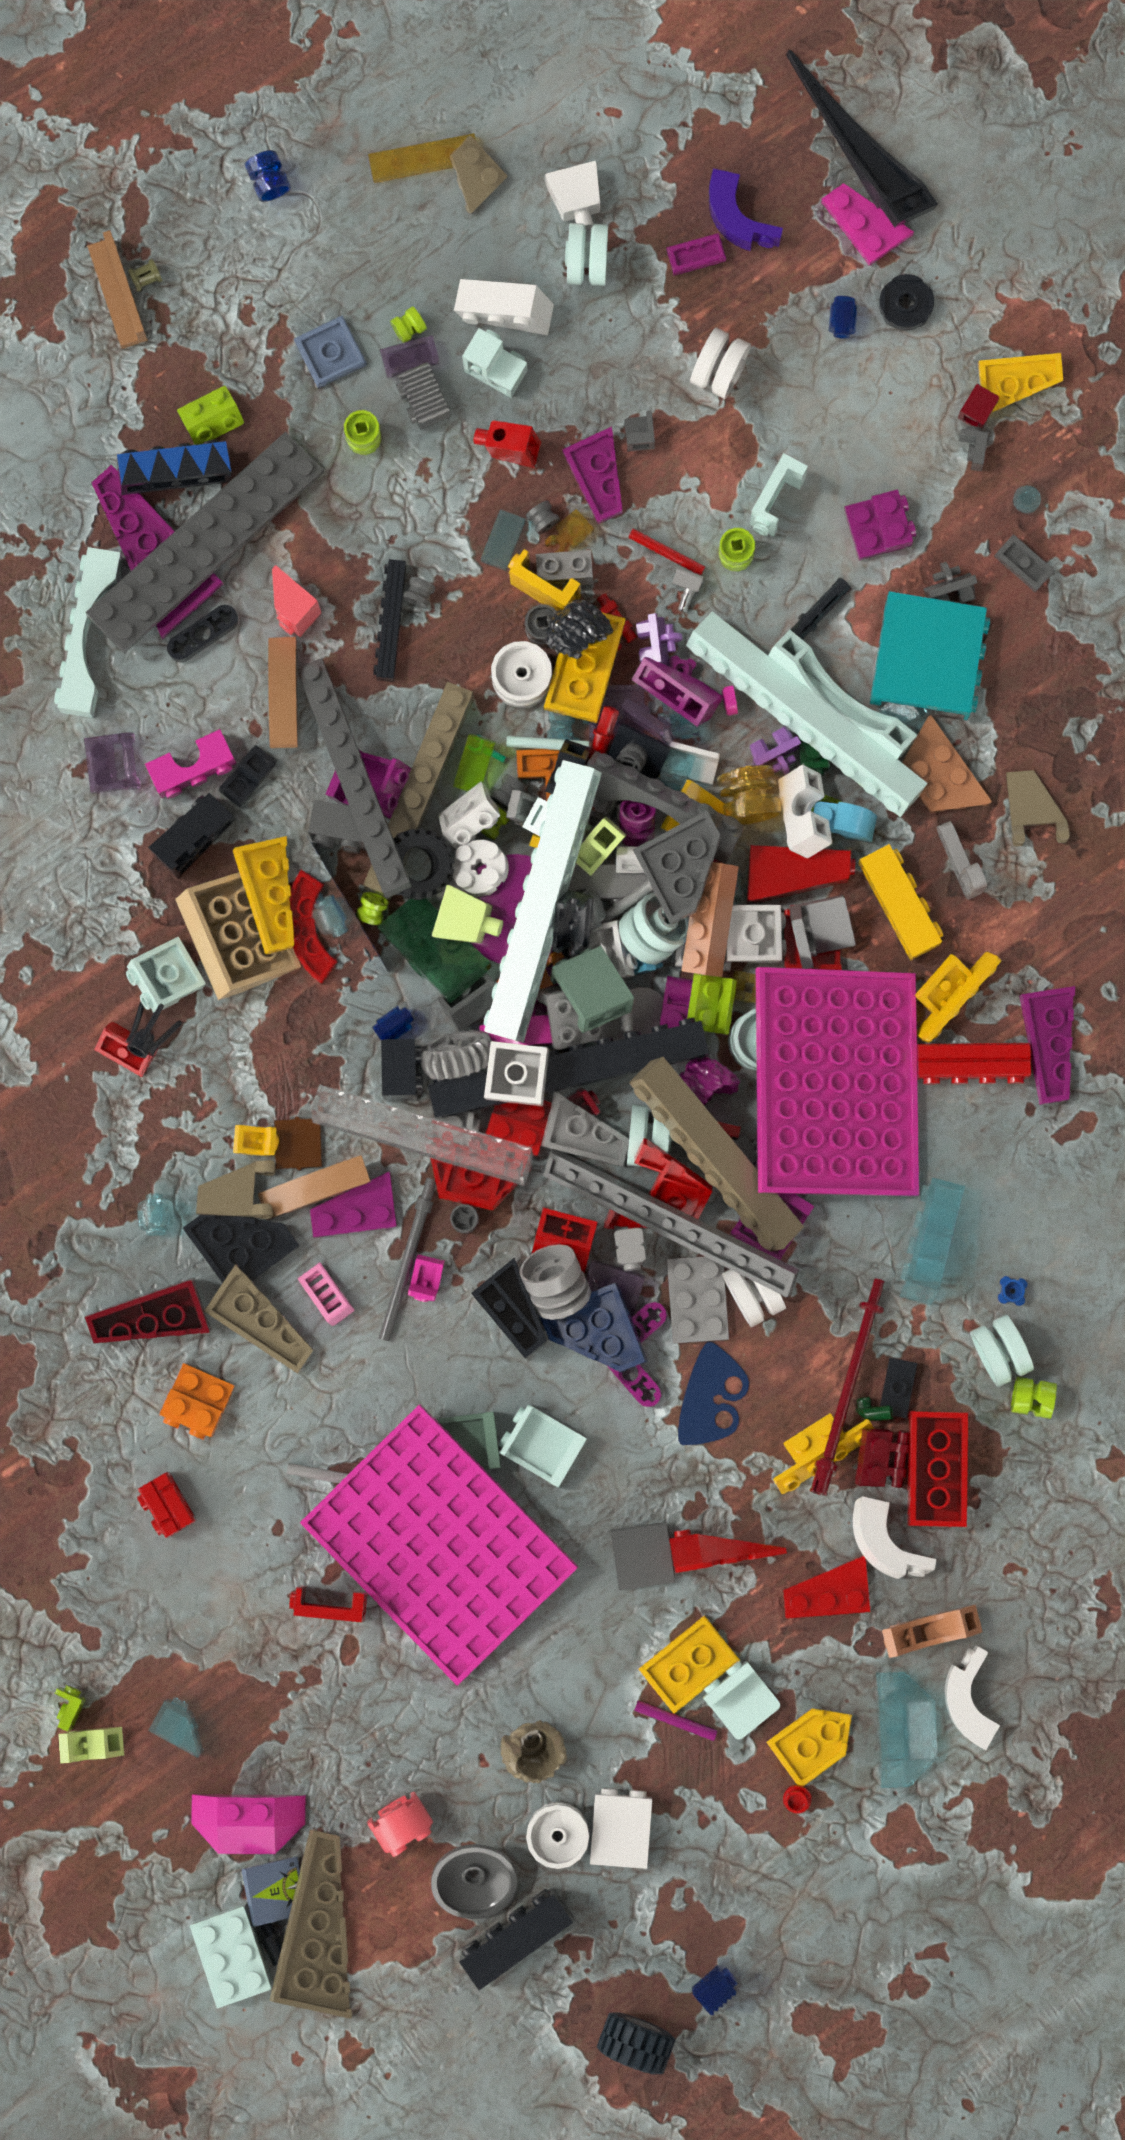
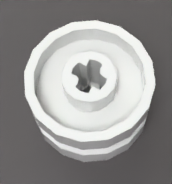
M716 327L700 353L690 383L704 388L709 385L715 375L712 393L726 399L743 371L751 344L737 338L726 351L729 343V333Z
M527 641L510 643L495 655L491 666L494 690L505 704L515 708H530L541 703L547 696L552 679L551 662L546 652L538 645ZM522 672L523 675L525 673L527 675L525 677H518L517 673Z
M731 1269L722 1273L730 1293L750 1327L764 1321V1313L759 1303L762 1302L768 1313L772 1315L786 1309L779 1293L751 1279L746 1280L743 1275Z
M557 1801L545 1804L535 1811L529 1821L526 1835L529 1851L535 1860L546 1867L560 1869L573 1865L581 1859L588 1846L589 1829L587 1820L580 1810L569 1803ZM558 1830L563 1833L561 1841L554 1840L555 1837H552L554 1831Z

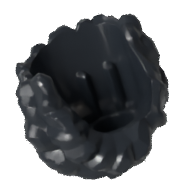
M573 600L565 605L564 610L557 611L550 620V627L546 632L547 637L545 641L557 653L568 654L569 657L580 659L583 649H587L589 643H594L595 640L599 642L606 640L607 636L612 634L614 630L609 619L606 618L596 605L590 604L586 600Z

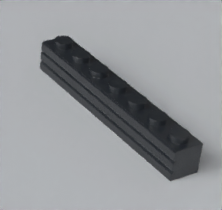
M389 559L388 564H385L384 574L387 575V579L383 581L382 591H385V598H381L383 615H379V625L382 626L381 631L377 633V641L380 642L379 648H376L375 658H378V663L374 665L373 675H376L378 681L394 682L403 603L402 597L407 566L404 560Z

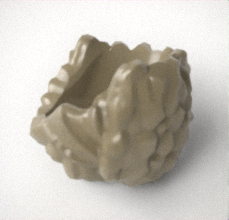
M539 1720L535 1723L522 1724L510 1736L504 1735L501 1738L500 1754L503 1758V1764L506 1765L507 1771L514 1778L521 1779L525 1783H541L547 1780L548 1777H554L555 1770H558L560 1765L567 1761L564 1738L561 1732L557 1731L547 1721Z

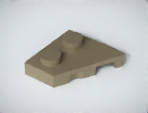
M468 136L450 155L453 168L457 173L459 188L462 189L466 211L470 214L508 176L472 136Z

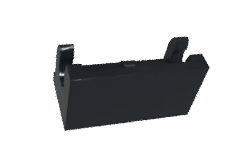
M568 889L556 902L552 952L560 953L564 948L569 947L572 948L571 955L574 956L579 954L584 947L587 948L589 946L594 896Z

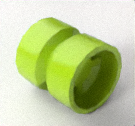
M357 410L346 418L344 433L349 448L360 455H368L375 452L381 443V431L376 416L369 411Z
M732 528L722 535L719 544V560L726 569L739 572L751 565L755 551V540L752 534L743 528Z
M1016 1377L1012 1393L1011 1412L1027 1415L1032 1411L1036 1417L1051 1419L1055 1406L1057 1383L1040 1381L1038 1384H1035L1033 1379Z

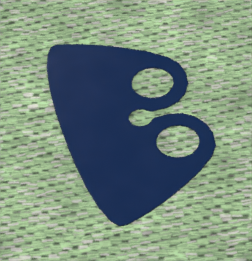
M710 1341L700 1351L687 1385L678 1426V1441L680 1445H697L723 1439L734 1433L739 1424V1416L735 1408L725 1403L717 1405L714 1403L713 1398L715 1395H721L723 1399L729 1401L742 1399L749 1388L748 1377L730 1355ZM735 1376L742 1381V1389L739 1393L730 1394L725 1390V1381L729 1377ZM720 1411H727L732 1415L733 1422L729 1428L721 1429L716 1425L715 1416Z

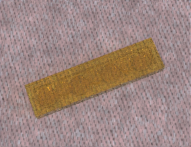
M475 134L370 153L368 157L373 183L453 168L450 155L468 136H472L475 139Z

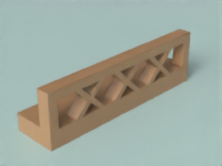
M109 230L103 232L105 240L88 245L87 247L120 346L124 349L148 340L114 238Z

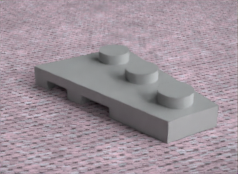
M555 1092L541 1146L623 1167L629 1139L558 1092Z

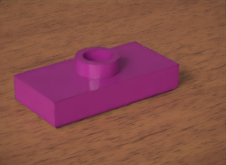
M719 233L666 247L674 276L726 262Z

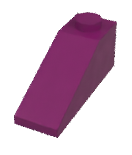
M648 657L643 658L632 678V681L697 727L712 718L723 699L722 695L702 681Z

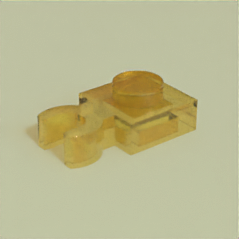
M575 509L556 526L559 534L549 536L545 540V546L549 547L552 543L559 544V549L554 553L564 552L565 546L568 543L575 549L594 532V528Z

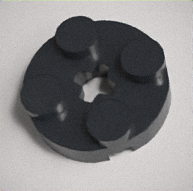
M902 274L894 277L892 281L884 286L879 299V309L884 322L888 326H893L899 330H914L924 326L931 316L934 307L933 291L923 282V279L912 274ZM904 296H908L909 300L914 302V305H911L908 309L899 304V301H903Z

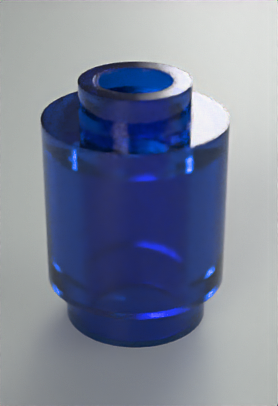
M836 296L834 297V302L831 303L828 331L833 333L835 338L847 339L856 332L858 306L855 304L856 299L853 297Z
M397 1005L377 1019V1023L372 1028L380 1040L398 1039L414 1028L411 1022L415 1019L406 1007L401 1009Z

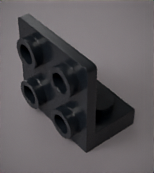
M622 723L607 755L616 760L623 747L627 744H638L647 753V762L640 773L651 779H657L671 747Z

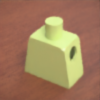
M447 885L432 936L447 940L482 943L485 933L497 937L500 935L503 920L490 917L492 905L456 887Z

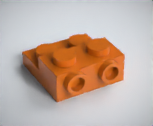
M183 1363L159 1415L165 1417L163 1423L178 1429L180 1424L191 1428L189 1434L204 1440L206 1435L213 1437L235 1385Z

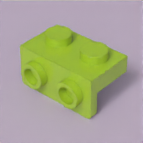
M226 386L177 409L194 445H200L206 441L213 440L244 424L239 409Z

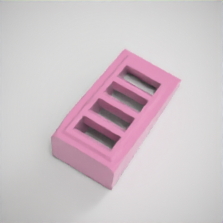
M320 1262L298 1278L305 1291L331 1326H335L354 1312V1308ZM322 1274L324 1278L310 1287L309 1283ZM327 1284L330 1286L320 1295H316V1292L325 1287ZM333 1294L336 1295V1297L332 1299L330 1302H328L326 1305L322 1303ZM342 1303L341 1306H339V1307L336 1308L334 1311H332L331 1313H329V1311H331V1310L334 1309L336 1306H338L339 1304Z

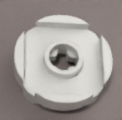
M475 840L460 846L456 850L455 863L452 864V869H454L453 878L457 885L468 894L477 897L490 895L497 890L496 887L501 882L504 883L509 871L508 860L495 843L487 840ZM479 862H482L487 867L482 869L481 874L478 875L474 868Z

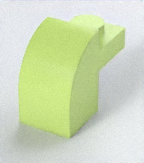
M605 816L581 844L576 864L591 876L626 837V834Z
M122 1727L87 1729L58 1734L61 1763L124 1756Z

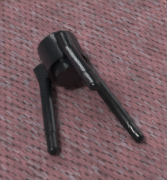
M141 1001L139 1003L130 1035L126 1040V1043H128L127 1049L137 1057L146 1058L147 1055L153 1056L157 1048L182 1025V1021L178 1020L154 1043L155 1037L150 1031L164 1008L162 1003L158 1005L145 1029H140L137 1032L145 1008Z

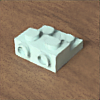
M179 937L132 959L127 965L126 975L129 982L133 986L138 985L142 992L140 1000L147 1010L151 1008L153 1013L160 1003L164 1005V1010L178 1003L181 998L206 985Z

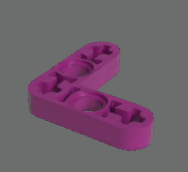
M653 1302L645 1305L631 1318L634 1326H637L641 1331L639 1338L641 1343L666 1320V1310L660 1303ZM649 1308L652 1310L660 1309L659 1318L661 1320L659 1322L655 1320L649 1322L647 1326L651 1330L646 1333L643 1325L636 1321V1319L641 1316L642 1321H644L649 1316L647 1312ZM640 1365L636 1366L638 1377L634 1381H626L623 1379L621 1372L607 1366L639 1404L644 1407H653L659 1402L661 1397L659 1387ZM642 1376L647 1379V1382L642 1384L648 1390L654 1388L656 1391L653 1394L655 1398L653 1402L641 1399L643 1392L639 1387L635 1392L631 1389V1386L637 1384Z

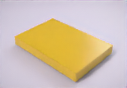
M703 1616L638 1669L674 1714L702 1692L710 1683L723 1675L731 1666L740 1661V1659L708 1619Z

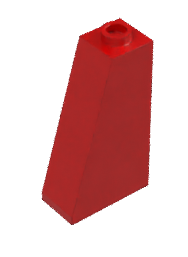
M751 845L747 904H757L847 883L850 875H855V858H851L850 850L822 849L811 857L806 858L789 850V847Z

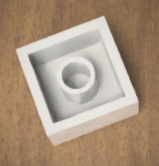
M491 1041L484 1098L493 1101L543 1106L549 1049Z

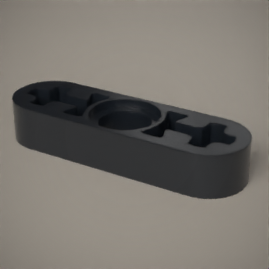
M220 605L172 637L167 644V652L171 659L179 663L186 662L235 629L238 624V615L235 609L230 605ZM224 612L226 615L232 614L230 616L231 622L229 624L225 622L218 624L217 628L220 631L215 633L214 627L208 621L213 619L216 624L221 620V613ZM199 627L210 629V637L207 640L200 641L196 639L195 632ZM190 634L192 641L197 646L193 648L190 643L184 648L185 654L181 655L179 652L174 654L173 652L176 650L175 645L179 643L183 646L189 641L186 636Z

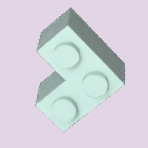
M478 328L462 356L464 372L512 398L528 371L527 362H525V358L515 351L510 353L503 349V341L500 340L501 337L497 333L488 329L485 332Z

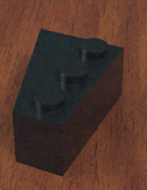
M210 793L205 797L203 795L198 797L192 804V808L185 815L180 816L165 833L148 847L154 857L177 879L235 821L234 816Z
M514 1257L471 1294L521 1355L527 1359L542 1347L547 1340L529 1293L521 1279L520 1270Z

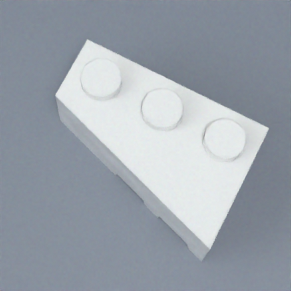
M460 279L454 311L462 318V321L468 324L483 323L548 336L554 304L537 285Z

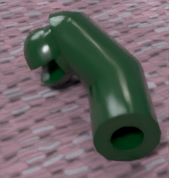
M870 1397L857 1398L856 1412L864 1419H869V1421L893 1419L891 1405L874 1407L871 1406Z

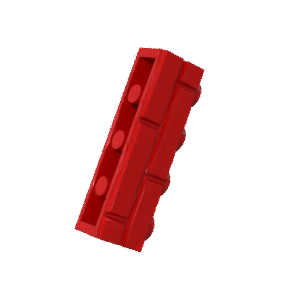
M1030 1043L918 1044L917 1080H923L924 1085L940 1084V1079H951V1084L955 1085L968 1084V1079H979V1084H996V1079H1007V1084H1023L1024 1079H1028L1031 1076Z

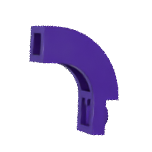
M713 168L708 202L712 220L719 232L729 242L744 250L750 251L753 241L765 248L779 247L783 228L752 221L740 212L735 199L740 174Z

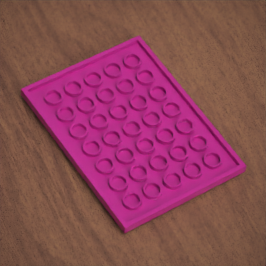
M756 968L758 1193L919 1196L916 997L914 996L916 994V973Z

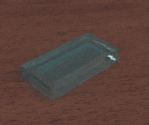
M500 509L480 561L506 571L526 519Z

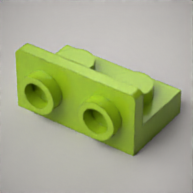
M694 973L687 1019L695 1018L696 1022L701 1021L704 1031L728 1035L732 1020L737 980Z

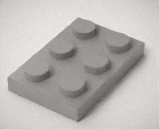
M707 1257L667 1259L673 1344L729 1340L725 1281L722 1276L724 1266Z

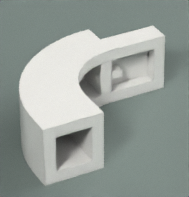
M863 1496L855 1501L853 1511L854 1536L860 1551L872 1566L880 1572L897 1579L906 1575V1569L908 1574L924 1577L925 1574L935 1570L936 1559L902 1551L891 1541L886 1527L889 1502Z
M975 1646L973 1650L969 1648L961 1661L964 1664L962 1670L951 1665L945 1683V1702L949 1716L961 1734L974 1744L987 1750L1000 1725L983 1716L972 1702V1681L988 1654L984 1649Z

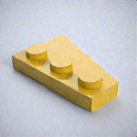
M1061 353L978 361L980 385L999 396V401L992 412L1063 381Z

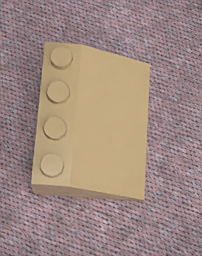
M240 872L188 888L175 899L218 1000L242 993L301 967L293 948L265 954Z

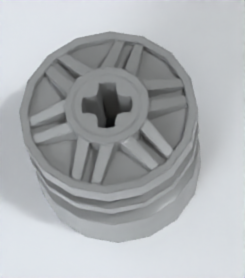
M560 1244L546 1246L535 1251L522 1263L519 1271L527 1292L530 1293L537 1313L541 1317L551 1320L565 1318L579 1311L589 1301L591 1296L589 1283L585 1278L584 1272L581 1271L580 1263L574 1250L569 1246Z

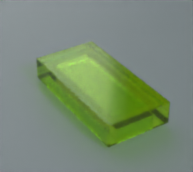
M472 733L468 735L453 787L469 791L481 781L484 783L496 741Z

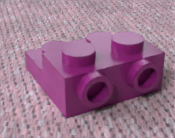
M898 489L871 496V499L844 506V512L859 561L912 546V538L916 537V530L913 521H907L905 512L909 511L908 502L905 495L900 496Z

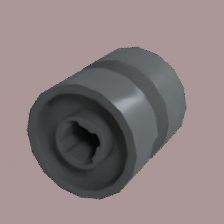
M546 604L536 605L528 611L525 617V632L528 640L542 648L549 647L545 639L547 637L546 632L550 627V620L557 612L553 607Z

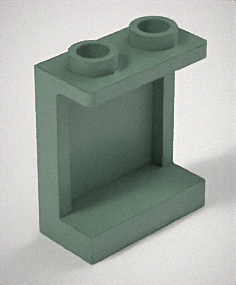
M602 946L586 949L578 956L569 960H560L552 967L550 981L553 985L559 984L578 1014L577 1025L582 1033L632 1011L634 997Z
M494 1411L436 1419L484 1470L501 1468Z

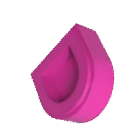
M724 687L721 693L726 715L738 714L734 687Z

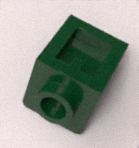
M799 739L801 742L799 745L800 766L804 765L823 776L824 772L829 771V761L823 758L811 745Z

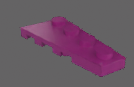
M1075 986L1026 993L1019 996L1027 1040L1030 1043L1031 1062L1039 1105L1069 1100L1071 1076L1070 1049H1072L1073 1039L1071 1037L1072 1021L1074 1020L1073 997L1075 996Z

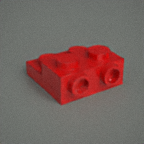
M543 1100V1106L510 1102L495 1106L484 1141L489 1142L488 1147L504 1152L506 1147L515 1150V1156L531 1160L532 1156L538 1157L552 1103Z

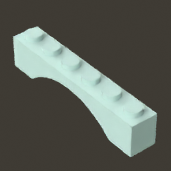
M88 547L87 554L81 557L80 571H83L82 580L77 581L75 588V597L78 598L77 607L72 608L70 614V624H73L71 635L67 634L65 651H68L66 661H62L60 666V677L63 680L61 688L56 689L54 700L55 704H58L57 708L61 713L94 718L99 691L91 678L87 665L86 643L91 620L86 616V611L120 582L124 561L120 552Z
M791 630L774 645L768 656L896 759L899 760L917 737V734L896 717L871 710L846 694L824 671L812 648Z

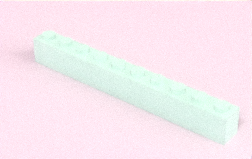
M713 611L692 632L686 646L696 656L705 660L716 672L730 680L737 689L746 693L760 707L776 717L781 724L786 725L796 733L802 741L816 749L823 758L831 761L846 776L856 781L867 793L882 802L888 810L901 817L920 796L927 785L923 779Z
M563 760L561 767H558L556 770L555 790L553 794H550L547 801L548 814L546 821H543L539 828V836L541 837L538 848L533 850L531 856V863L533 865L530 875H527L524 880L523 890L525 893L522 902H519L516 908L515 916L517 920L515 927L511 929L508 935L507 943L509 948L507 955L502 958L500 963L501 976L499 982L494 985L492 990V999L494 1000L491 1010L487 1011L484 1018L485 1032L524 1043L552 947L556 902L569 888L602 773L594 768Z

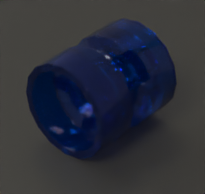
M267 150L260 152L245 162L244 166L250 180H255L253 187L259 201H272L290 191L291 185L286 173L280 171L282 164L276 151Z

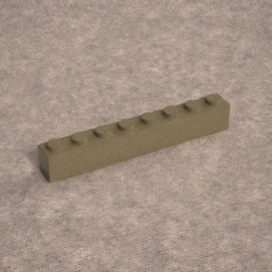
M450 682L446 683L409 773L408 781L404 785L398 805L389 821L388 826L393 838L401 832L421 828L474 700L472 691ZM412 848L409 849L404 856V867L409 858ZM371 865L363 886L366 891L385 897Z
M664 1057L650 1061L629 1082L634 1088L635 1095L650 1107L654 1118L664 1124L669 1130L671 1138L684 1148L689 1160L699 1166L704 1172L706 1180L719 1190L723 1195L724 1202L734 1208L739 1214L741 1222L754 1232L758 1237L759 1244L763 1248L771 1252L784 1249L804 1228L777 1193H758V1170Z

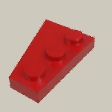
M864 1555L784 1589L785 1619L870 1612L867 1567Z

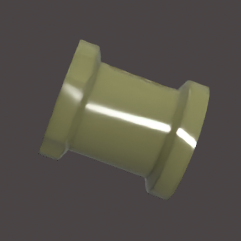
M150 259L148 264L135 270L132 268L128 269L137 292L142 291V287L155 281L159 283L163 281L153 259Z

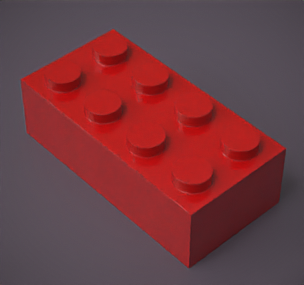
M909 1412L907 1525L967 1527L968 1413Z

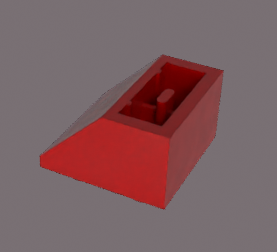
M543 1207L531 1254L550 1245L560 1244L569 1246L574 1250L580 1263L581 1271L585 1274L598 1222Z

